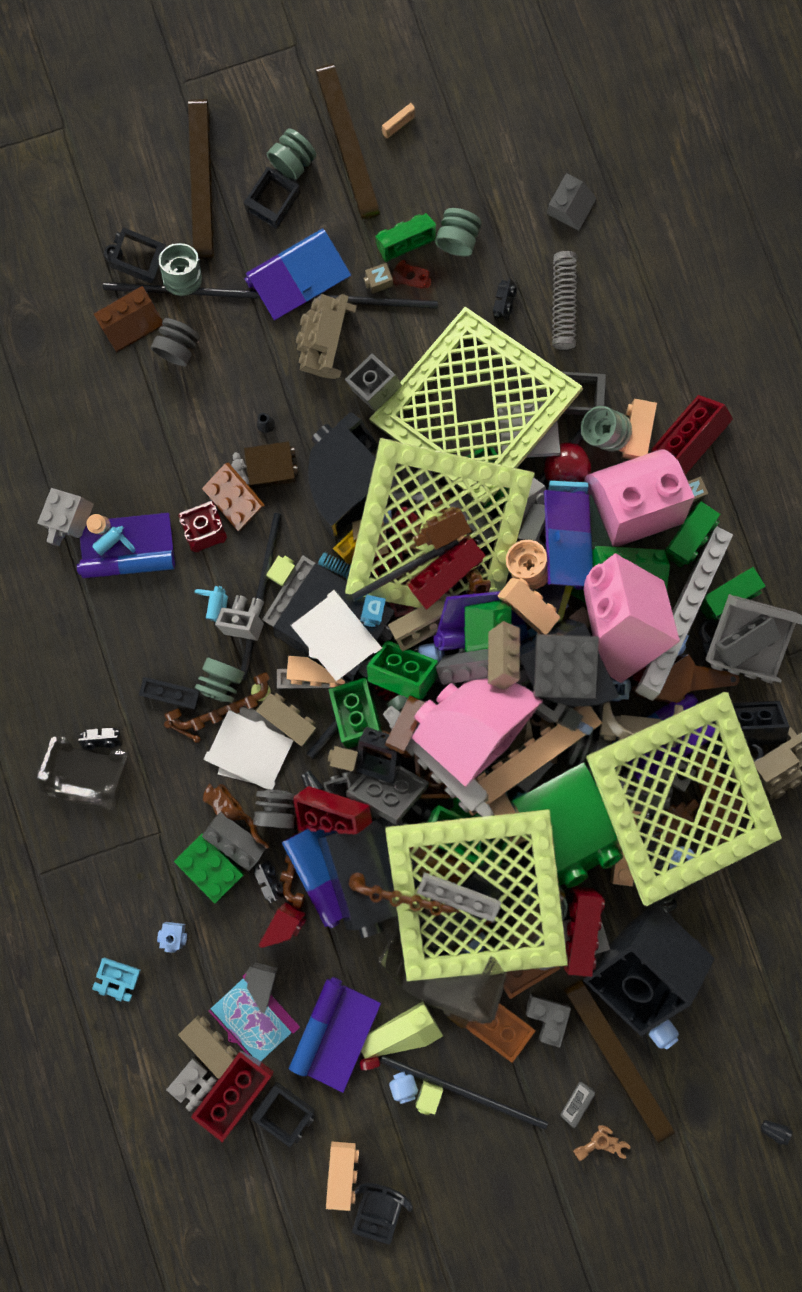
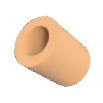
M94 514L87 520V528L92 533L103 535L110 530V521L105 516Z

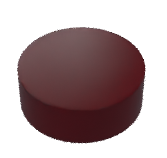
M378 1057L360 1061L361 1070H370L380 1066Z

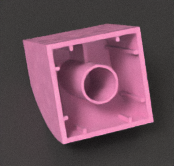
M664 449L588 474L584 479V482L588 483V494L611 547H619L684 524L695 498L679 462L671 453Z
M617 554L591 569L584 583V597L592 634L595 637H599L598 653L609 676L622 683L680 642L668 594L663 580Z
M488 678L467 681L460 688L451 683L437 697L438 705L429 700L416 713L414 718L420 725L412 739L466 787L509 748L543 700L538 696H533V692L517 683L505 690L488 684Z

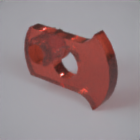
M405 260L399 262L393 271L392 279L395 286L405 284L423 289L428 288L431 284L427 269L407 265ZM409 272L416 273L412 280L406 279V275Z

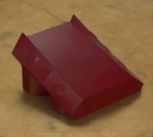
M213 501L179 513L180 522L191 551L199 553L200 550L224 543L227 539Z

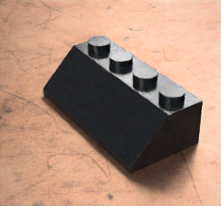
M780 701L732 703L748 746L753 744H784L787 742L790 726ZM719 734L716 740L723 743Z

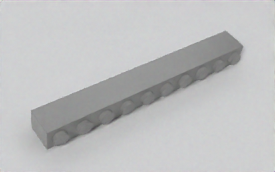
M717 526L708 535L709 538L704 544L672 611L680 642L647 665L635 690L638 694L652 701L660 694L733 534Z

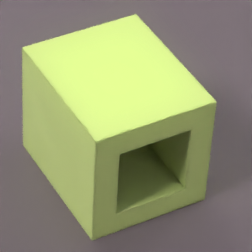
M278 556L268 571L267 577L283 587L295 568V565H293L294 561L286 556L283 558Z
M423 1081L416 1101V1108L419 1109L420 1113L435 1115L443 1092L442 1088Z

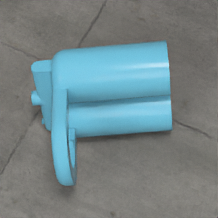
M123 526L112 527L93 544V548L101 556L119 540L131 552L134 553L136 551L134 546L121 533L124 529Z
M215 586L214 591L196 589L195 594L210 596L206 619L216 622L221 608L227 607L228 596L226 591L221 586Z

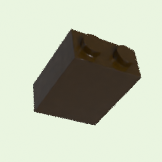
M289 441L244 448L251 489L296 482L295 477L299 476L297 465H293V458H296L295 448L291 447Z

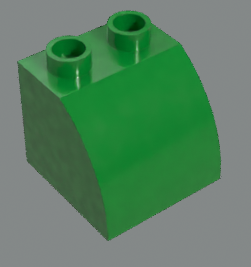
M584 763L513 801L517 813L549 810L558 886L565 883L567 888L575 887L587 879L588 874L586 871L599 864L603 869L612 867L623 858L622 848L599 788Z

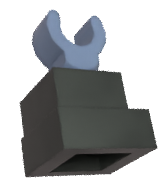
M570 707L565 708L557 721L558 724L571 731L578 729L586 735H590L594 729L582 722L581 720L584 716Z

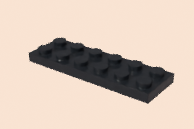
M484 861L478 869L485 873L491 865ZM495 868L488 874L494 881H497L502 875ZM476 871L461 885L464 888L499 900L504 894L503 891ZM506 877L499 883L507 890L512 885ZM460 912L456 913L453 918L461 923L466 918V915ZM440 914L432 920L441 925L446 920V917ZM473 915V916H474L475 918H477L479 921H481V920L483 919V918H481V917H478V916H476V915ZM426 919L420 924V927L427 921ZM469 919L464 926L472 931L478 924ZM449 921L444 928L452 934L458 926ZM429 923L424 930L432 936L438 928ZM460 929L455 937L462 941L468 934ZM442 931L435 937L442 944L449 938ZM422 934V941L424 946L425 943L429 940V938ZM452 939L446 947L453 950L458 943ZM432 941L426 949L435 954L440 947ZM443 950L439 956L448 955L449 953Z

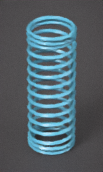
M324 552L319 560L318 565H322V567L325 566V569H331V572H337V575H343V578L346 577V579H348V574L351 566L345 574L349 566V564H347L345 570L342 573V570L346 564V562H344L341 570L339 571L340 566L343 563L342 560L339 567L336 570V567L340 561V559H338L335 567L333 568L334 563L337 560L336 557L333 564L330 567V564L334 556H332L328 565L327 562L330 559L331 554L328 556L327 561L324 564V561L328 555V553Z

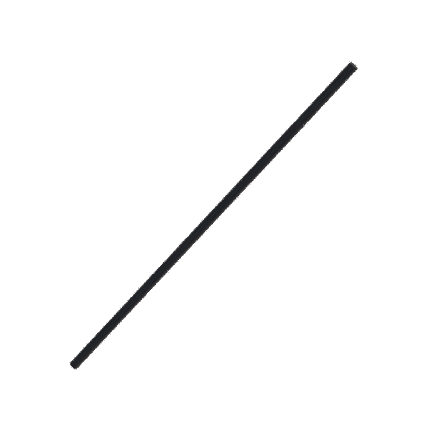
M103 283V290L133 292L143 286L148 293L172 294L165 286ZM198 288L195 292L189 294L261 299L257 291ZM320 295L314 297L313 299H311V300H309V301H310V302H313V300L316 299L317 297H319ZM326 295V296H329V297H332V298H335V299H336V298H337L338 296H340V295ZM349 296L347 301L350 304L437 309L438 301L358 296Z

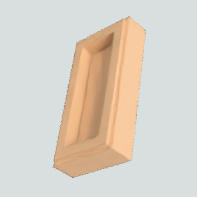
M410 103L382 125V134L386 139L415 117V107Z

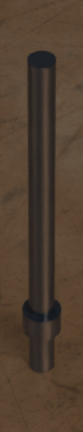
M457 539L438 549L434 548L352 593L353 599L356 601L436 556L441 557L446 554L447 550L459 544Z

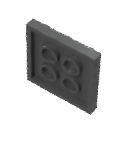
M536 634L533 696L595 698L599 637Z
M379 755V757H378V758H381V759L390 761V760L386 759L385 757H383V756H381V755ZM400 766V771L393 784L362 774L347 790L346 797L370 805L371 811L396 825L426 791L429 782Z

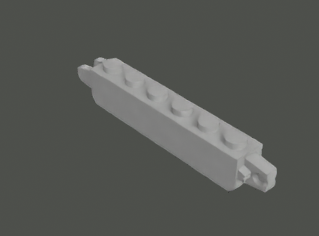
M392 706L383 713L390 723L389 727L393 729L400 715V712ZM411 737L406 750L411 755L415 753L420 758L417 762L425 770L428 767L433 772L431 776L439 784L443 782L447 786L445 791L452 798L458 797L461 801L459 805L466 813L470 810L473 814L477 811L481 817L494 815L492 809L486 804L488 801L487 792L475 780L465 787Z

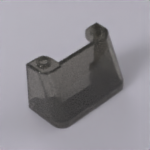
M52 737L37 776L40 789L44 794L51 797L115 809L120 797L129 758L128 753L121 749H115L109 755L73 748L69 739L65 737Z

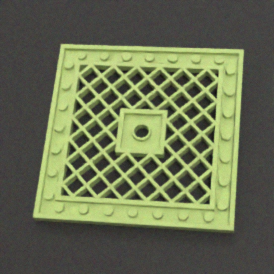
M380 438L345 593L352 594L411 562L423 553L433 550V545L428 546L425 543L419 547L415 545L417 549L421 550L413 554L409 546L415 543L412 539L406 543L402 535L409 530H412L415 536L418 535L414 530L415 526L421 523L420 529H422L427 519L443 515L444 513L439 511L445 507L447 509L450 508L449 505L456 500H459L462 508H460L462 512L465 511L469 517L466 520L468 525L473 523L476 531L469 534V536L474 538L479 534L483 542L478 544V547L481 549L487 546L490 551L480 564L485 570L481 574L482 578L486 577L485 580L491 582L489 592L502 591L509 573L506 566V556L508 550L517 542L534 473ZM396 463L402 464L399 467L395 468ZM409 466L421 469L415 473H412ZM406 468L410 476L401 481L396 473ZM428 470L439 472V474L432 478ZM425 472L429 480L420 485L415 477ZM447 474L457 476L458 478L451 482ZM393 476H394V477L396 478L398 484H396L395 486L391 487L392 480H393ZM444 476L448 484L439 489L435 481ZM413 479L417 488L408 493L404 484ZM466 479L475 480L477 482L470 486ZM463 480L467 488L458 494L454 485ZM485 483L494 484L496 486L489 490ZM432 484L436 492L427 497L423 489ZM482 484L486 492L476 497L473 489ZM401 487L406 495L396 501L392 492ZM451 488L455 496L446 501L442 493ZM501 489L504 497L495 501L492 493ZM420 491L425 499L415 505L411 496ZM470 492L474 500L465 505L461 497ZM390 495L394 503L386 507ZM440 496L443 504L434 509L430 501ZM489 496L493 504L484 509L480 501ZM409 499L413 507L403 512L399 504ZM505 502L504 509L502 512L499 508V505ZM428 503L431 510L424 509L422 516L418 508ZM477 504L481 512L472 517L468 509ZM397 507L401 514L391 519L387 512ZM496 508L500 515L490 520L487 513ZM416 511L420 518L410 523L406 516ZM385 514L389 522L382 526ZM484 515L488 523L479 528L475 520ZM404 518L408 526L398 531L395 523ZM500 521L497 532L496 528L494 527V524ZM392 525L396 534L387 539L382 531ZM491 527L495 534L485 539L482 532ZM381 534L385 541L377 545L379 535ZM399 537L404 545L394 550L390 542ZM495 540V544L492 550L489 543ZM388 545L392 552L382 558L378 550ZM407 549L411 556L401 562L397 554ZM376 552L380 560L373 564ZM395 556L399 564L390 569L386 561ZM439 556L418 566L410 573L407 572L399 580L394 579V582L391 581L367 595L385 598L387 602L417 608L423 606L411 592L408 585L403 584V582L407 579H412V576L422 571ZM490 559L489 567L487 568L484 562ZM384 564L387 571L378 576L374 569ZM371 572L373 573L375 578L370 577ZM460 579L459 581L462 585L454 592L450 588V593L446 592L440 597L445 604L446 597L459 596L458 594L464 590L467 593L469 582L464 584L462 579Z

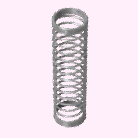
M561 251L553 256V263L555 265L553 267L555 271L553 273V287L555 288L553 293L555 295H553L554 307L552 309L554 311L552 315L554 317L552 320L554 323L552 326L554 329L552 331L554 335L552 337V346L561 350L572 349L576 346V340L573 338L576 336L573 333L576 331V328L573 327L576 325V322L572 320L577 318L573 315L577 312L573 308L577 306L574 303L577 301L574 298L577 295L574 292L577 289L574 286L577 284V281L574 280L577 278V275L574 273L577 272L575 269L577 264L575 262L578 260V255L571 251ZM570 257L572 259L562 260L560 258ZM570 264H575V266H573V267H561V266H558V265H570ZM573 269L575 272L562 273L559 270ZM562 275L575 276L574 278L570 279L559 278V276ZM562 281H574L575 283H574V284H560V283H558V282H562ZM561 287H574L575 289H573V290H561V289H558V288H561ZM568 292L575 294V295H572V296H561V295H558V294H560V293H568ZM566 298L575 299L571 302L559 301V299ZM564 304L575 305L574 307H567V308H565V307H559V305H564ZM572 310V311H575V312H573V313H560L559 311ZM562 316H573V317H575V318H573V319H561V318H558V317H562ZM562 322H573V323H575V324H572V325H561V324H558V323H562ZM556 324L562 327L554 328V325ZM561 328H573L574 330L563 331V330H558V329H561ZM556 330V331H559V332H561V333L554 334V331ZM560 334H574V336H567V337H565V336H559V335H560Z

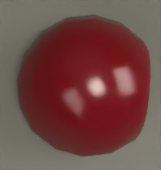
M564 442L560 444V455L546 457L544 472L549 483L550 481L584 482L586 475L591 474V464L587 454L578 444Z

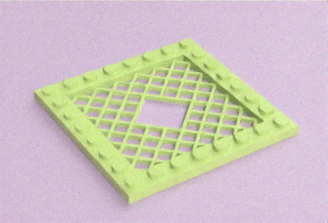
M464 307L400 382L402 387L369 420L397 442L445 453L457 452L459 456H461L460 452L471 450L472 459L486 462L497 459L494 462L495 464L517 468L580 394L583 387ZM473 339L474 346L464 348L463 340ZM477 340L480 341V342H481L482 344H484V345H478V346H477ZM461 343V348L456 349L458 345ZM488 348V356L478 358V350ZM475 350V358L465 360L464 352ZM491 350L496 352L498 355H491ZM461 353L462 360L452 362L451 354ZM449 357V362L444 363L446 359ZM502 358L503 366L493 368L492 360ZM505 359H506L507 361H509L510 363H512L513 365H507V366H506V361H505ZM489 360L490 368L479 370V362ZM476 362V370L466 372V364ZM463 364V372L453 374L452 366ZM449 367L450 375L440 376L439 368ZM517 368L518 376L507 378V370ZM504 370V378L494 380L493 372ZM520 370H522L523 372H525V373L528 374V375H522V376H521ZM490 372L491 380L481 382L480 374ZM477 375L478 382L467 384V376ZM464 377V385L454 386V378ZM532 378V387L522 388L521 380ZM451 379V387L441 388L440 380ZM518 380L519 389L509 390L508 382ZM535 380L542 385L535 386ZM437 381L438 389L428 390L427 382ZM505 382L506 391L495 392L494 384ZM492 385L495 417L458 423L455 390ZM547 388V397L537 398L536 390ZM452 391V399L442 400L441 392ZM533 391L534 399L523 400L522 392ZM520 393V401L510 402L509 394ZM428 394H439V401L429 402ZM425 395L426 403L416 404L415 396ZM506 395L507 403L496 404V396ZM546 401L538 410L537 402ZM453 403V411L443 413V404ZM534 403L535 411L525 413L524 404ZM439 405L440 413L430 415L429 406ZM521 405L522 413L511 415L510 407ZM426 407L427 415L417 417L416 408ZM507 407L508 415L498 417L497 408ZM413 409L414 417L404 419L403 410ZM454 415V424L444 425V417ZM533 416L526 424L525 417ZM441 417V425L431 427V419ZM522 417L523 426L512 427V419ZM427 419L428 427L418 429L417 421ZM509 419V428L499 429L498 421ZM414 421L415 429L409 426L406 422ZM495 421L496 430L485 431V423ZM482 423V432L472 433L471 425ZM468 426L469 434L459 435L458 427ZM455 428L456 436L445 437V429ZM442 429V438L432 439V431ZM521 430L520 433L514 439L513 431ZM422 432H428V433H429V439H427L425 436H423V435L420 434V433H422ZM510 432L511 440L500 442L499 433ZM496 434L497 442L487 444L486 435ZM483 436L484 444L473 446V437ZM470 438V446L460 448L459 439ZM456 440L457 448L447 450L446 441ZM443 442V450L434 443ZM509 445L501 454V446ZM498 446V455L488 456L487 448ZM484 448L485 457L474 458V450ZM447 474L451 482L458 478L457 476ZM466 479L470 486L477 482L475 480ZM463 480L456 484L462 490L467 488ZM485 483L489 490L496 486L494 484ZM482 484L473 489L476 497L486 492ZM488 496L481 500L480 503L486 506L491 499Z
M723 692L586 756L640 898L645 906L782 839L727 692ZM708 725L716 728L712 738L704 735ZM702 727L700 733L694 731L695 729ZM691 733L699 736L695 746L687 743ZM719 733L723 743L716 740ZM685 735L683 741L677 739L678 737ZM703 738L711 741L707 751L699 748ZM674 741L682 744L678 754L670 751ZM668 743L666 749L659 747L661 745ZM714 744L722 746L719 757L711 754ZM686 746L694 749L690 760L682 757ZM657 749L665 752L661 763L653 760ZM651 751L649 757L642 755L646 752ZM698 752L705 754L702 765L694 762ZM725 752H727L730 761L723 759ZM669 754L677 757L673 768L665 765ZM639 757L647 760L644 771L635 768ZM710 757L717 759L714 770L706 767ZM634 759L632 765H628L625 763L629 760ZM681 760L689 763L685 773L677 770ZM721 762L729 765L726 775L718 772ZM651 763L659 765L656 776L648 773ZM622 765L630 768L626 779L618 776ZM693 765L701 768L697 778L689 775ZM663 768L672 771L668 781L660 778ZM705 770L712 773L709 783L701 780ZM732 770L735 773L736 779L730 777ZM634 771L642 773L639 784L630 781ZM676 773L708 786L694 823L662 810ZM717 775L724 778L721 788L713 785ZM646 776L654 779L651 789L643 786ZM619 780L625 782L623 789ZM728 780L736 783L733 793L725 790ZM658 781L667 784L663 795L655 792ZM629 784L637 787L634 797L625 795ZM739 787L744 798L737 796ZM712 788L719 791L716 801L708 799ZM641 789L649 792L646 803L637 800ZM723 793L731 796L728 806L720 804ZM653 794L662 797L658 808L650 805ZM626 798L632 800L630 807ZM735 798L743 801L739 811L732 809ZM707 801L714 804L711 815L703 812ZM636 802L644 805L641 816L632 813ZM746 806L748 808L750 816L744 814ZM648 807L656 810L653 821L645 818ZM718 807L726 809L723 819L715 817ZM730 811L738 814L735 824L727 822ZM660 813L668 815L665 826L657 823ZM701 815L709 817L706 828L698 825ZM742 816L750 819L746 829L738 827ZM633 817L639 819L637 826ZM672 818L680 820L677 831L669 828ZM713 820L721 822L718 833L710 830ZM643 821L651 824L648 834L639 832ZM684 823L692 825L689 836L681 833ZM725 824L733 827L729 838L722 835ZM655 826L663 829L660 840L651 837ZM696 828L704 830L701 841L693 838ZM737 829L740 830V831H742V832H745V833H743V834H741V835L735 837V834H736ZM667 831L675 834L672 845L664 842ZM708 833L716 835L713 846L705 843ZM641 836L646 837L644 844L641 839ZM679 836L687 839L684 850L676 847ZM720 838L728 840L727 842L718 845ZM650 839L658 842L655 853L647 850ZM691 841L699 844L696 855L688 852ZM662 844L670 847L667 858L659 855ZM703 846L710 848V850L701 854ZM674 850L682 852L679 863L671 860ZM648 854L653 856L651 862L649 860ZM686 855L694 857L684 862ZM657 858L665 861L662 871L654 869ZM669 863L677 865L676 867L667 871Z
M549 810L386 827L394 890L400 891L402 895L410 897L419 895L423 900H431L417 894L418 888L415 890L414 877L420 882L422 880L416 874L421 866L430 871V875L434 874L436 877L446 881L454 872L462 878L457 883L459 886L462 885L474 870L504 892L499 901H501L500 907L506 911V914L501 919L497 916L495 917L498 923L493 929L484 924L486 919L483 918L479 921L470 913L460 909L459 911L466 915V918L461 923L453 918L456 913L448 915L442 912L441 914L446 917V920L439 925L432 920L435 917L434 915L428 917L421 911L423 908L419 911H413L410 905L401 903L397 907L407 981L567 965ZM509 836H515L512 841L507 838ZM520 836L529 841L524 849L515 844ZM495 838L492 843L486 839ZM500 838L509 844L503 852L494 846ZM475 840L472 843V845H469L467 842H465ZM480 840L488 846L483 854L474 848ZM453 842H455V843L451 846V848H450L448 845L445 844V843H453ZM459 843L468 848L462 856L454 851ZM439 844L448 850L442 858L434 853ZM425 845H434V846H433V847L431 848V850H430V849H428ZM531 845H533L534 858L526 852ZM419 847L427 852L422 860L413 855ZM511 847L520 852L515 860L506 855ZM491 849L499 854V857L494 862L485 857ZM471 851L479 856L474 864L465 859ZM451 853L459 859L454 866L445 861ZM430 855L439 861L433 869L425 863ZM523 855L531 860L526 868L517 863ZM411 858L419 863L414 870L412 869ZM502 858L511 863L505 871L497 866ZM482 860L491 865L485 873L477 868V865ZM462 862L470 867L465 875L457 870V867ZM441 864L450 869L445 877L436 872ZM534 864L536 870V877L529 872V870ZM514 866L522 871L517 879L508 874ZM493 868L502 873L497 881L488 876ZM525 874L534 880L528 888L520 883ZM505 876L514 882L508 890L499 884ZM536 883L538 886V895L531 891V889L535 886ZM516 885L524 890L519 898L511 893ZM527 894L536 899L530 907L522 901ZM507 896L516 901L510 909L502 904ZM538 903H540L541 915L533 910ZM518 904L527 909L521 917L513 912ZM530 912L538 918L533 925L524 920ZM419 915L427 920L422 927H420ZM509 915L518 920L513 927L504 922ZM469 919L478 924L472 932L464 926ZM449 921L458 926L452 934L444 928ZM541 921L543 933L536 929L537 925ZM429 923L438 928L432 936L424 930ZM521 923L529 928L524 936L516 931V928ZM501 925L509 930L503 938L495 932ZM480 927L489 932L483 940L475 935ZM460 929L469 934L464 942L455 937ZM440 931L449 936L444 944L435 939ZM532 931L540 936L535 944L526 939ZM512 933L520 938L515 946L506 941ZM422 934L429 938V940L425 943L424 946L422 941ZM492 935L500 940L495 948L486 943ZM472 937L480 943L475 950L466 945ZM452 939L460 945L455 952L446 947ZM544 940V945L539 946V944ZM432 941L440 947L435 954L426 949ZM523 942L531 946L518 948ZM503 944L510 948L498 950ZM483 946L490 950L478 952ZM463 948L470 952L458 954ZM443 950L450 954L439 956Z

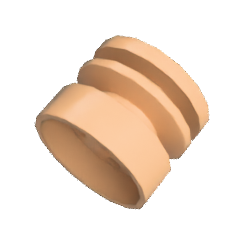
M522 540L515 543L508 550L506 566L512 578L524 579L530 585L528 588L532 590L538 589L548 582L547 553L541 544L533 540Z

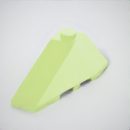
M422 1001L371 1031L361 1052L365 1059L425 1047L443 1037V1034L426 1004Z

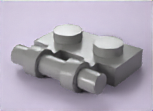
M193 1058L166 1090L180 1103L187 1097L190 1102L187 1104L186 1109L192 1112L195 1107H199L202 1099L211 1091L218 1080L211 1076L207 1081L203 1076L208 1070ZM198 1083L202 1088L195 1094L192 1092V1089Z

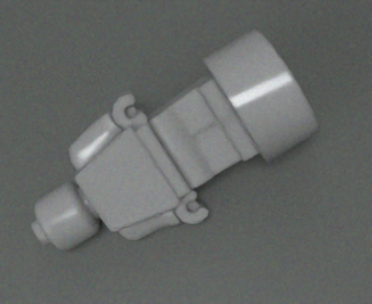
M236 452L232 455L234 461L231 466L250 487L249 479L245 474L247 466L244 460L240 458V454Z

